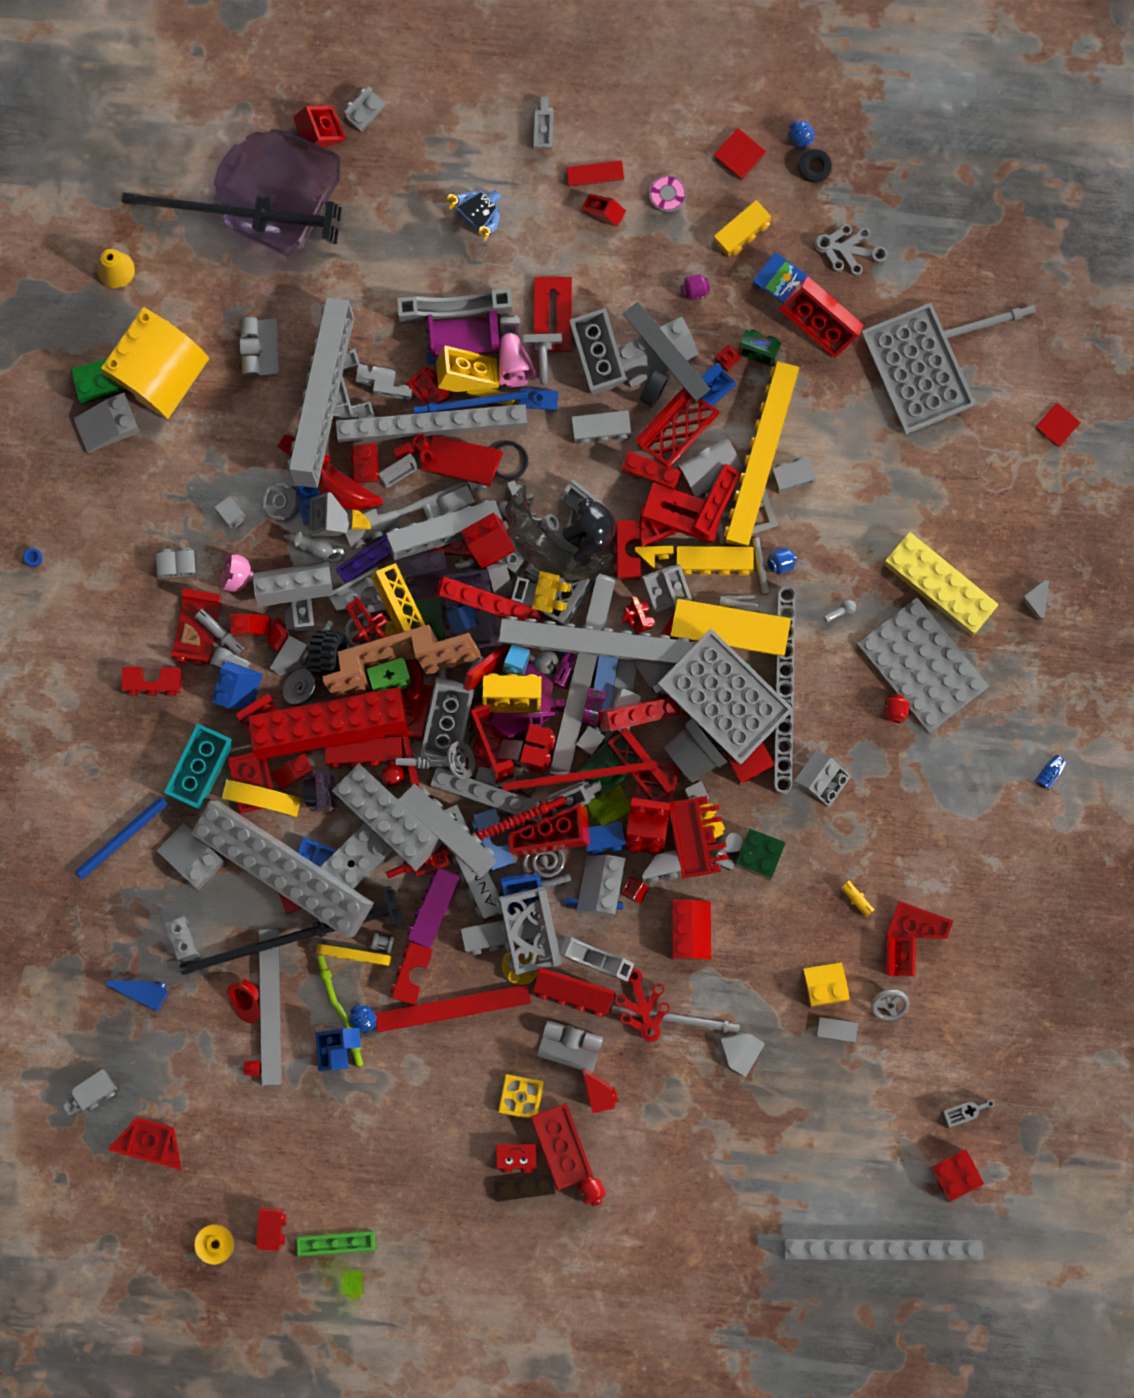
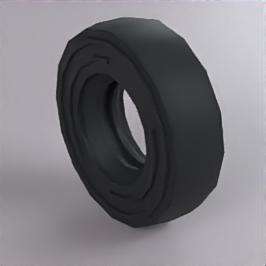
M812 149L801 156L798 169L804 180L810 183H819L830 175L832 162L826 152L820 149ZM816 159L822 163L821 171L814 173L809 170L808 163L811 160Z

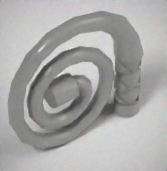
M557 850L561 856V863L556 871L552 873L541 872L536 866V860L542 854L551 855L554 859L551 865H548L547 856L539 858L541 865L549 870L556 867L558 862L557 855L553 851L535 854L532 858L533 870L538 871L539 875L545 878L559 874L564 868L566 861L564 852ZM525 855L523 858V873H528L526 864L530 855ZM566 874L554 879L542 880L541 885L544 888H549L572 880L570 874Z

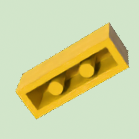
M756 200L714 235L713 241L727 257H730L732 254L735 256L742 250V245L746 242L748 244L756 238L755 234L760 230L762 232L770 226L771 215Z

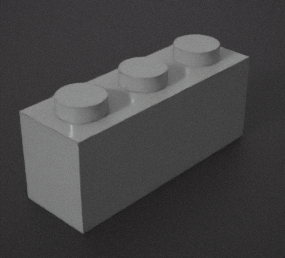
M628 410L572 417L574 443H579V445L590 444V441L605 443L609 439L623 441L631 437Z

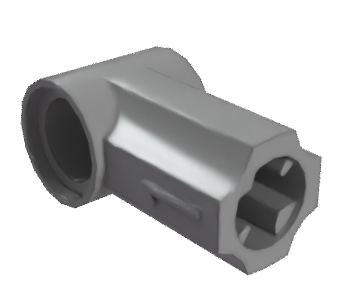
M219 646L210 662L212 666L221 669L226 661L246 668H250L251 662L233 655L231 651Z

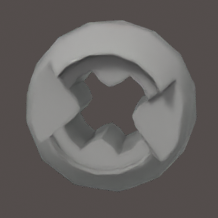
M543 650L535 658V667L543 674H551L558 667V658L555 653Z

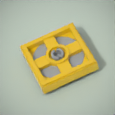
M506 1074L498 1113L530 1119V1116L538 1114L544 1081Z

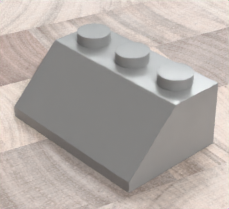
M610 855L587 856L576 912L615 919L625 858Z

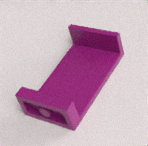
M497 310L489 311V318L433 321L431 314L429 315V322H425L426 333H430V339H426L427 350H431V357H438L444 346L477 354L499 353Z

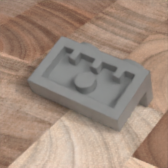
M368 87L366 90L362 89L358 93L357 99L353 103L350 102L346 105L344 117L358 131L362 132L387 106L386 103L373 93L372 88Z

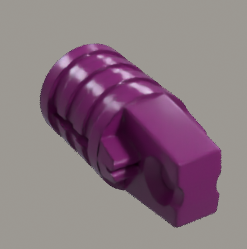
M566 653L551 679L554 685L563 689L567 688L569 680L574 673L577 656Z

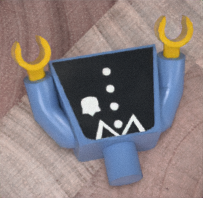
M480 190L456 196L450 194L446 198L445 202H451L449 208L453 209L457 205L456 212L478 233L477 236H485L484 241H487L489 235L497 230L500 215L496 203L502 197L496 190H493L488 196Z

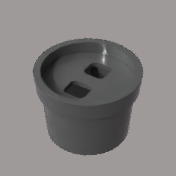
M691 717L684 724L685 727L664 746V749L685 776L693 783L715 767L720 768L728 761L704 730Z

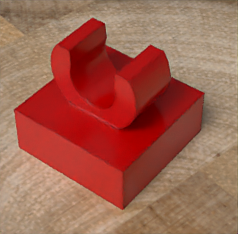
M729 344L715 356V359L727 372L742 358Z

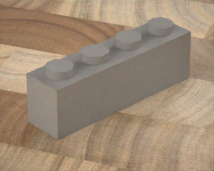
M532 915V918L538 920V915ZM526 917L520 925L517 935L524 941H527V943L533 944L534 937L541 931L540 926L533 924ZM509 920L510 929L514 922L513 920ZM502 921L461 929L465 952L470 953V956L482 954L481 950L489 949V952L501 950L500 947L505 946L504 940H507L506 933H502L500 922ZM513 941L514 947L519 946L517 943Z

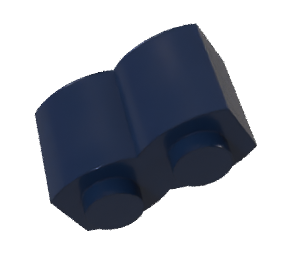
M460 603L449 607V612L445 613L454 635L479 624L473 608Z

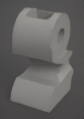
M736 833L729 834L725 840L727 847L720 849L716 856L739 853L742 847L741 836ZM727 859L715 863L733 872L734 864L732 860Z

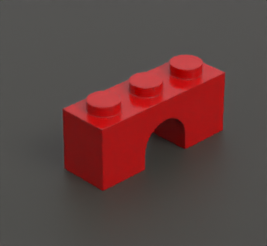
M631 451L627 452L621 467V473L638 480L639 478H644L672 489H676L681 477L680 470L672 467L668 468L662 463Z
M617 520L614 537H617V545H613V556H617V563H614V575H617L618 580H640V558H632L625 551L629 544L640 543V520Z
M122 667V691L127 693L128 696H138V693H146V696H157V693H165V696L175 697L176 694H181L182 670L180 668H161L159 679L150 683L144 680V670L142 667Z
M410 942L409 946H405L402 955L405 957L403 965L399 964L396 973L399 978L397 983L393 982L390 991L393 994V999L413 1006L416 1005L421 987L410 982L409 974L416 967L428 969L433 949Z

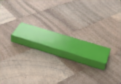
M375 1231L296 1237L297 1257L376 1251Z

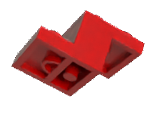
M637 798L631 799L625 849L634 853L640 851L648 852L650 855L664 852L670 803Z

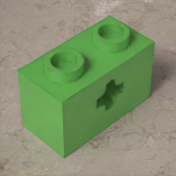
M403 657L367 669L374 692L400 687L403 690L412 685Z

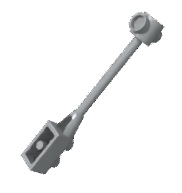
M461 481L398 511L394 510L378 515L376 509L364 513L370 522L371 530H352L351 519L349 520V527L345 536L350 546H355L356 549L366 545L365 540L372 537L373 541L383 537L382 532L401 519V517L422 508L426 504L437 501L440 497L468 485L471 491L476 490L477 493L486 490L487 487Z

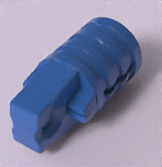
M1055 755L1044 766L1035 782L1042 788L1049 790L1057 780V777L1060 776L1066 761L1061 756Z

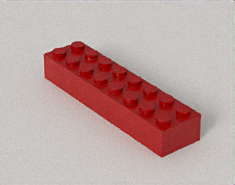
M400 687L249 716L252 747L257 760L408 731L404 699Z

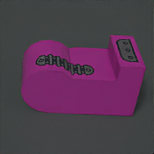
M589 688L581 723L597 726L599 720L598 711L602 710L606 692Z

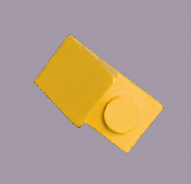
M673 546L635 547V555L653 572H655L656 557H658V560H669L674 554Z

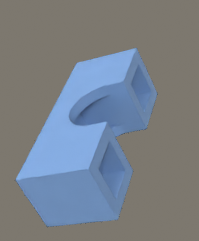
M493 808L473 815L475 820L471 822L474 831L478 832V830L482 831L484 827L487 829L489 825L492 827L493 823L498 824L500 820L496 809ZM491 835L488 839L485 837L484 841L480 843L484 848L488 846L495 853L493 857L497 863L492 867L493 872L515 864L508 844L500 847L493 845L490 841Z

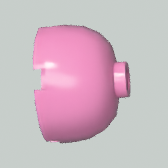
M229 553L224 564H227L225 570L222 569L220 587L222 590L231 592L241 591L248 582L251 583L253 571H250L251 567L246 558Z

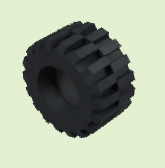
M316 630L313 634L308 652V664L313 677L323 678V676L341 671L338 652L347 649L346 640L342 632Z

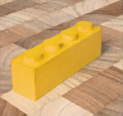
M677 546V565H681L684 576L692 575V573H700L702 576H709L711 573H719L720 576H729L730 573L748 576L749 573H753L754 547Z

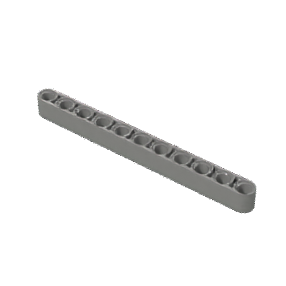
M597 574L585 626H592L594 630L599 631L605 628L616 577ZM578 654L550 768V774L552 775L570 773L589 688L591 687L598 656Z
M784 586L779 590L777 597V616L782 617L781 612L788 611L791 614L789 628L791 636L787 639L786 649L791 654L788 657L776 655L775 691L793 708L795 591L790 586ZM783 592H788L791 594L792 598L790 600H784L781 597V594ZM782 667L790 670L788 676H783L780 673ZM782 686H787L790 693L783 695L779 689ZM793 711L775 728L774 790L779 795L788 794L792 787ZM786 724L789 727V731L782 733L779 730V725ZM786 743L789 750L782 752L779 750L778 745ZM780 762L787 763L788 770L781 771L778 768V764ZM785 781L788 784V788L780 790L777 785L778 782Z

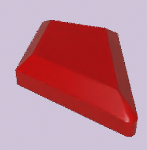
M277 617L267 644L275 651L280 652L289 634L282 620Z

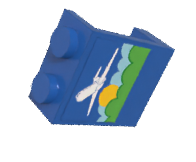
M775 252L755 277L752 286L757 290L762 288L783 304L795 287L808 275Z

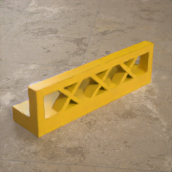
M396 563L380 569L371 575L372 581L398 634L411 630L412 622L419 624L420 627L425 626ZM393 570L396 576L395 581L388 580L385 572ZM396 587L402 589L404 593L402 599L395 596L394 591ZM404 604L411 607V616L403 613Z

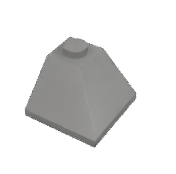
M327 492L310 498L309 536H339L347 533L349 527L348 514L332 493Z

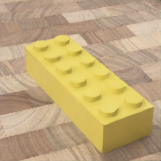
M911 532L907 534L885 560L884 566L971 637L976 634L999 605Z

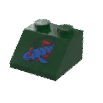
M746 330L740 341L738 354L744 358L772 367L775 364L782 342H779V339L773 336L765 337L757 330Z

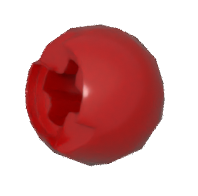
M394 764L387 766V769H383L381 772L383 784L387 787L398 786L400 782L403 783L405 779L403 768L400 765Z

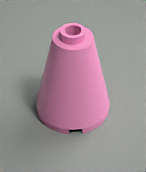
M507 333L500 339V385L506 384L508 388L525 386L531 378L532 381L535 380L536 371L519 337L513 333Z

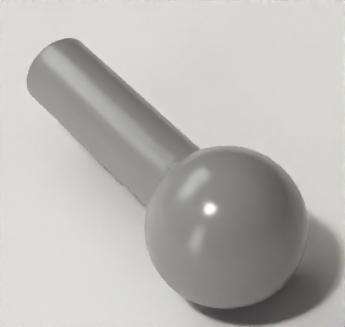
M850 599L845 600L840 608L823 616L824 621L828 623L843 614H853L856 611V603Z

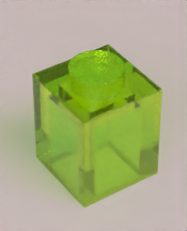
M364 1271L343 1272L344 1296L348 1295L349 1299H360V1295H365Z

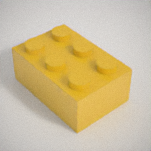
M497 674L483 675L484 706L489 704L490 712L498 713L541 712V676L534 674L527 676H518L516 674H509L507 676H499Z

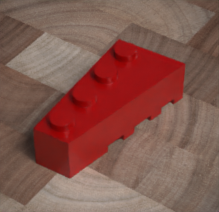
M579 803L568 810H562L554 816L546 817L533 825L530 824L509 833L510 853L519 857L590 845L587 807Z

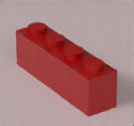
M669 695L598 711L602 731L619 730L680 715L678 704Z
M402 737L370 738L325 747V763L327 766H330V769H340L342 765H349L350 768H355L358 763L360 765L369 764V767H378L380 763H388L389 766L396 763V757L403 758Z

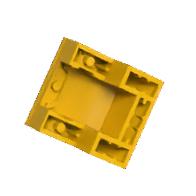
M143 307L101 369L104 376L135 395L136 401L168 420L209 361V357L184 333Z

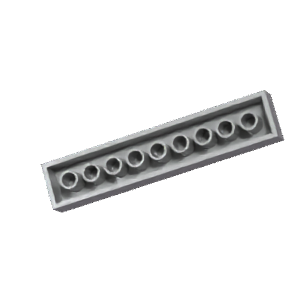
M327 298L326 303L322 305L321 315L323 317L322 321L318 323L319 335L318 338H315V353L310 359L311 372L307 373V390L304 389L303 391L304 404L299 409L300 422L295 427V435L297 436L296 440L292 442L291 452L293 454L287 464L291 478H293L295 485L318 488L354 322V315L349 300Z
M219 800L209 801L191 833L347 938L356 935L374 904Z

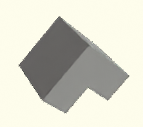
M518 577L511 600L532 607L537 584L531 583L528 579Z

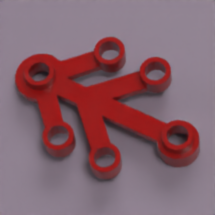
M632 969L628 983L634 987L638 1005L629 1001L624 994L617 995L615 1002L618 1006H624L642 1016L644 1024L632 1019L630 1013H623L621 1022L624 1025H630L641 1031V1036L645 1041L655 1042L660 1037V1028L658 1026L665 1014L670 1010L667 1002L660 1003L658 1013L654 1020L651 1021L650 1013L659 996L664 993V986L660 983L653 986V993L646 1004L640 983L642 981V973L638 969ZM633 973H636L638 975V978L636 980H633L631 978V975ZM657 986L662 988L661 993L655 991ZM619 997H623L625 1002L620 1004L617 1000ZM666 1005L668 1010L663 1012L660 1007ZM629 1016L630 1021L624 1022L623 1017ZM653 1029L655 1033L650 1036L647 1034V1030Z

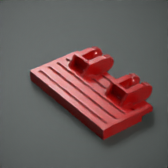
M707 796L668 802L670 803L669 810L682 879L721 872L720 864L711 865V862L727 860L729 857L726 854L711 857L710 850L724 849L727 847L726 843L707 845V843L716 841L713 826L704 827V824L720 822L722 819L721 816L704 819L703 812L717 811L720 809L719 805L700 807V805L709 804Z

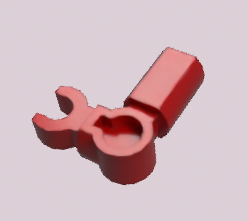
M417 434L414 436L413 441H408L393 449L398 461L408 454L416 453V450L420 453V460L423 464H427L425 460L427 456H431L433 460H436L435 454L430 450V442L423 434Z

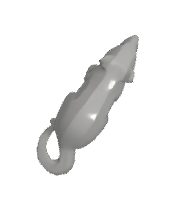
M302 532L284 535V538L292 545L298 546L301 552L308 551L312 553L313 557L323 558L324 561L328 560L331 563H338L345 556V551L342 547H332L324 539L311 538L302 535ZM339 553L336 559L328 558L332 554Z

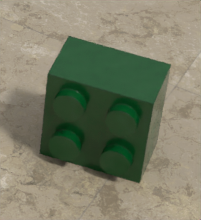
M750 828L735 867L771 881L786 842Z

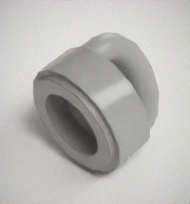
M548 514L542 517L540 524L541 532L547 535L548 531L552 533L558 531L559 522L554 515Z

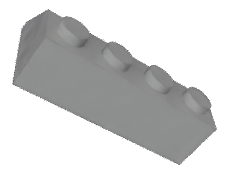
M606 308L570 319L592 394L595 395L611 390L626 381V374Z
M683 317L659 327L686 360L699 355ZM642 337L618 347L626 378L631 388L649 380L656 369L662 372L668 370Z
M329 561L253 573L254 593L258 607L334 595Z
M439 677L435 678L423 740L420 746V756L433 759H447L450 745L457 741L463 742L474 693L473 689L467 691L463 689L464 685L457 681Z

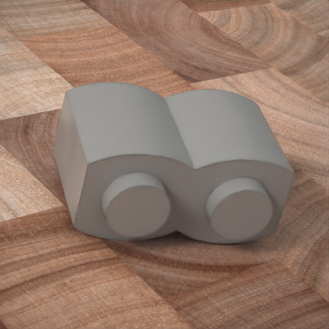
M180 548L177 552H171V549H162L160 553H156L158 579L196 576L194 550Z

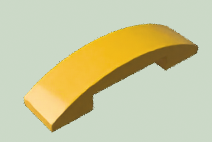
M226 780L222 796L224 800L244 803L297 817L301 802L299 797Z

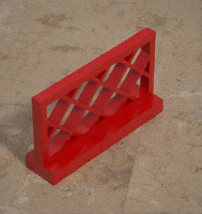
M682 388L638 435L635 442L642 451L649 453L659 462L670 468L720 412L702 398L697 400L698 408L689 409L694 399ZM710 410L712 412L708 417L702 418L703 411ZM698 412V419L689 420V414ZM680 415H685V421L676 423ZM698 424V428L695 431L689 432V425ZM685 426V433L676 434L677 427ZM673 428V435L663 436L667 429ZM685 438V442L682 445L676 446V439ZM673 440L672 447L663 448V441ZM660 442V449H650L654 443ZM673 451V455L666 461L663 458V453Z

